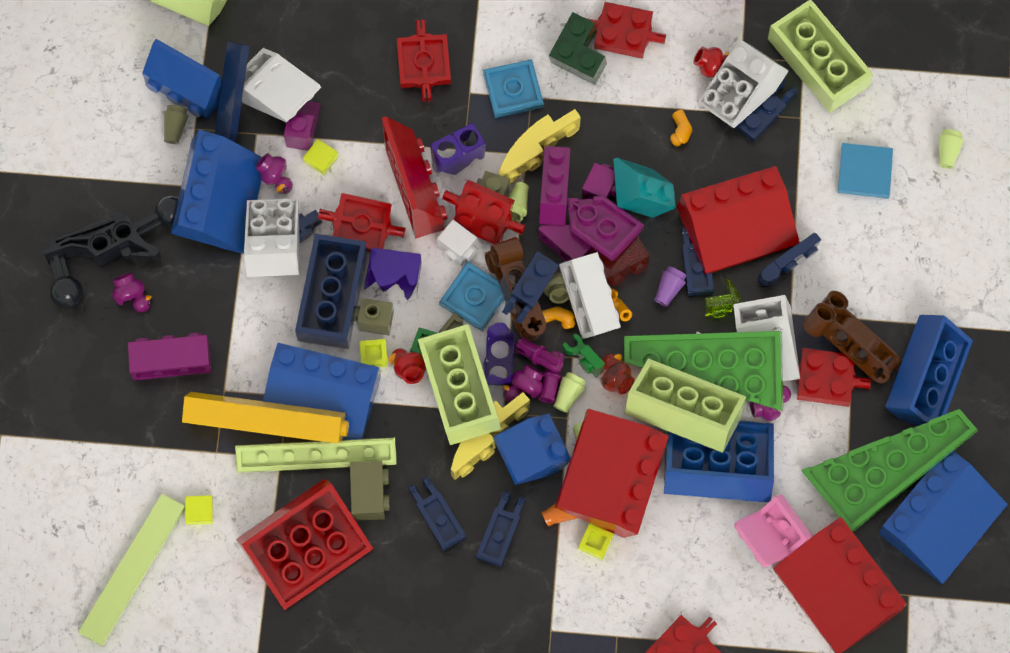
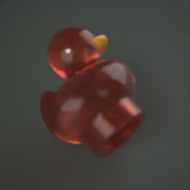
M621 354L605 355L602 361L605 363L604 369L606 371L603 377L600 378L602 387L609 392L626 394L635 382L631 376L630 366L625 362H621Z

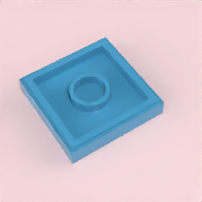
M532 59L483 70L494 118L544 108Z
M842 143L837 193L889 199L893 148Z
M467 262L439 301V305L451 313L455 312L462 320L483 332L505 299L496 278Z

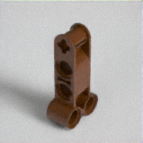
M517 237L492 244L490 251L485 252L486 265L490 273H495L506 304L510 299L509 295L516 286V284L509 281L508 275H514L519 281L525 271L522 261L524 257L523 249ZM516 301L510 314L520 338L524 337L533 342L546 329V321L540 305L537 301L533 309L528 312L520 324L516 322V319L523 308ZM528 325H530V327L535 326L536 330H534L533 328L529 329Z
M830 291L822 302L818 303L804 319V330L814 337L824 335L874 381L878 383L887 382L890 374L900 368V357L847 310L849 304L844 294L839 291ZM893 357V360L887 365L886 362ZM883 368V371L877 376L876 374Z

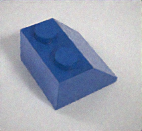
M550 414L529 418L493 437L515 485L556 475L571 459Z

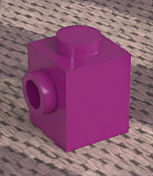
M594 163L582 188V199H593L596 196H604L607 199H610V196L615 197L614 168L607 164L599 165Z

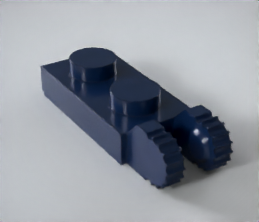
M783 79L777 90L735 127L752 142H755L782 114L790 101L797 95L798 89L793 87L788 90L782 100L776 96L779 90L785 86L786 79Z
M682 227V255L686 275L687 296L713 294L712 272L705 275L692 243L690 244L689 234L685 227Z
M811 234L766 266L758 277L759 285L761 287H768L774 284L782 271L787 274L798 265L796 261L803 256L806 259L813 256L818 251L817 247L821 242L818 234Z
M537 251L509 295L510 299L502 313L507 315L513 309L515 302H520L524 305V308L517 315L516 322L521 324L528 312L537 303L559 265Z
M426 476L422 478L425 489L428 490L431 496L423 500L417 487L413 484L408 486V490L441 549L445 551L466 539V534L440 491L437 492L429 477Z
M506 490L503 492L498 507L494 509L476 555L477 559L498 567L503 565L526 501L525 497L520 496L515 504L514 512L505 511L511 493Z

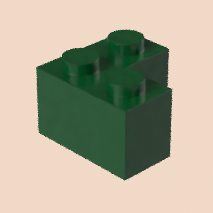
M572 12L549 54L552 64L596 85L607 65L604 55L588 48L597 31L595 23Z

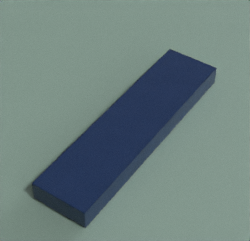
M227 41L215 134L236 143L249 46Z

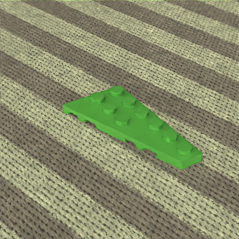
M781 331L624 336L625 363L643 368L649 358L746 396L747 401L783 411Z
M958 409L929 420V422L920 426L908 428L899 434L877 440L851 450L847 454L825 460L821 464L807 467L801 471L836 514L842 517L851 531L854 532L978 430L965 414Z

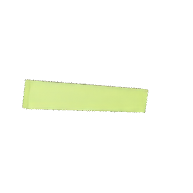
M395 437L341 440L339 444L311 441L235 446L237 473L350 467V462L382 461L383 465L397 464Z
M161 494L78 631L80 635L103 647L185 511L184 505Z

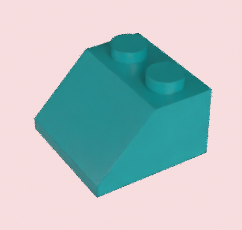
M620 158L613 159L617 207L652 218L675 209V192L671 182L651 168Z

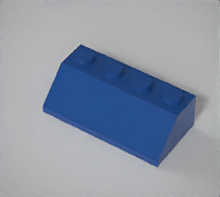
M919 315L885 408L900 420L916 426L947 414L973 340L944 315Z

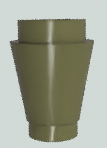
M177 105L167 106V110L164 111V142L179 144L189 117L186 108Z

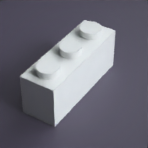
M598 252L559 264L582 339L620 328L619 314L614 307L611 288L607 284L603 262L599 258Z

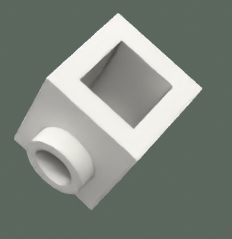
M454 220L450 222L437 238V248L442 251L443 256L452 263L456 261L461 266L466 260L470 261L478 251L477 237Z

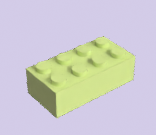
M808 0L770 26L768 40L829 114L870 86L873 73L812 0Z
M469 324L418 339L450 445L501 430Z
M648 358L628 393L624 414L723 453L741 419L746 396Z

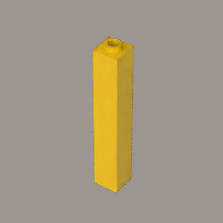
M190 392L184 396L183 423L337 444L343 439V436L347 437L349 430V421L345 420L346 412Z

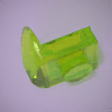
M728 278L726 279L728 295L705 298V316H713L714 318L724 317L728 313L734 312L733 304L742 303L736 287Z

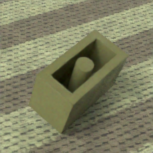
M382 461L350 462L351 513L355 521L385 519V511H390L389 495H384V485H389L388 469H383Z

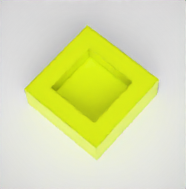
M317 139L303 157V162L325 175L339 157V154L336 150Z
M386 339L360 341L361 363L379 368L388 367Z
M212 495L185 496L186 525L213 524Z
M589 523L578 550L603 560L614 534Z

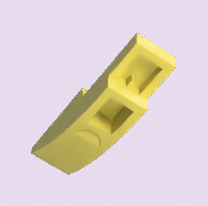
M574 109L553 122L549 115L537 121L526 130L509 150L498 175L510 178V184H512L521 177L522 173L527 170L533 171L542 164V161H544L543 149H545V146L554 147L558 140L565 136L570 137L579 130L581 117Z
M524 392L503 408L497 401L493 402L501 430L460 443L451 467V476L454 480L459 476L463 478L471 473L474 469L473 465L478 461H485L490 458L496 448L493 436L509 428L508 424L513 420L519 421L528 414L530 399Z

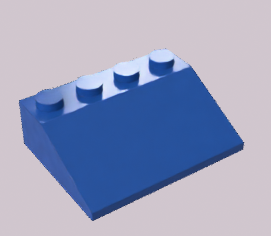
M199 129L191 140L171 234L244 254L247 200L258 199L261 177L260 172L255 167L262 157L223 136Z
M277 343L263 401L346 412L345 420L349 421V430L347 437L343 436L342 440L363 439L381 379L380 368Z
M739 421L723 453L667 431L669 437L666 444L664 494L768 503L771 501L774 484V423Z
M953 451L925 474L882 526L879 535L943 585L1008 504L970 463Z

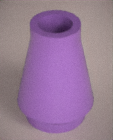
M668 266L667 270L662 273L654 301L668 307L672 299L686 284L684 281L686 275Z

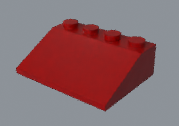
M387 116L381 118L385 150L415 239L443 231L445 229L444 221L448 220L444 205L439 206L437 198L440 197L437 184L430 181L429 175H432L429 161L423 160L421 153L425 151L421 138L415 137L413 129Z
M776 166L682 194L676 207L705 275L793 248L800 243L786 187Z
M587 409L555 508L623 538L638 535L669 436L640 423Z
M323 479L236 539L284 610L373 550L370 542L335 488L326 479Z
M842 517L819 531L773 568L779 579L834 653H843L902 612L907 604Z

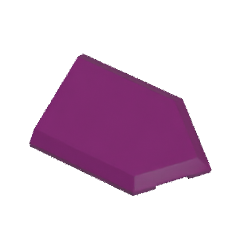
M604 196L578 200V198H567L571 232L611 261L615 260L644 228V224L623 209L617 207L616 204Z

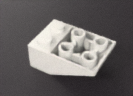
M739 39L698 103L735 128L777 90L789 70L755 47Z
M262 48L247 63L242 102L287 122L297 114V111L307 101L314 97V94L321 86L279 54Z
M299 198L247 200L244 244L247 277L299 275Z
M781 295L733 304L737 332H782L783 382L800 379L791 306L786 296Z

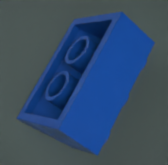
M155 39L142 72L146 87L155 93L161 92L165 94L167 99L175 105H184L194 116H203L209 120L219 105L222 83L220 75L160 40Z

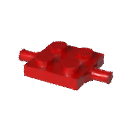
M604 2L602 14L598 20L586 18L596 25L594 49L643 59L645 48L650 41L665 44L666 34L652 32L653 11Z
M421 19L422 29H420V20L415 21V35L397 38L401 88H421L422 101L426 102L427 92L429 102L433 99L431 87L451 84L447 34L432 35L426 33V21Z
M471 180L465 183L460 196L448 190H445L442 196V200L455 205L454 221L476 237L489 243L501 242L507 229L520 235L525 230L526 225L512 220V208L515 200Z
M341 193L339 206L335 212L320 208L318 219L333 222L334 237L366 241L368 252H371L372 248L383 249L388 235L404 238L406 227L391 225L390 212L392 204Z
M808 348L802 349L801 362L798 365L800 379H796L798 387L797 400L849 407L854 387L870 389L871 378L855 377L854 362L844 353Z
M680 615L646 653H721L707 636L717 623L713 621L706 628L713 620L711 617H708L698 628Z

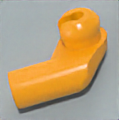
M682 109L672 114L677 125L675 133L670 136L674 146H680L682 143L688 142L692 133V126Z
M611 288L612 301L615 309L618 311L619 318L622 321L630 320L632 312L618 298L617 290Z
M558 306L542 310L546 323L557 320L562 322L564 329H571L576 324L574 320L575 315L572 311Z

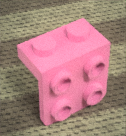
M782 494L775 496L760 511L742 518L734 524L740 538L744 540L754 554L755 559L763 567H768L785 559L813 537Z

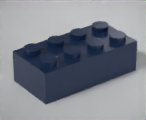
M315 234L295 328L297 341L349 349L355 308L358 305L368 255L366 241Z

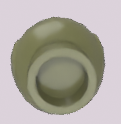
M557 270L543 291L554 303H564L569 299L562 272Z

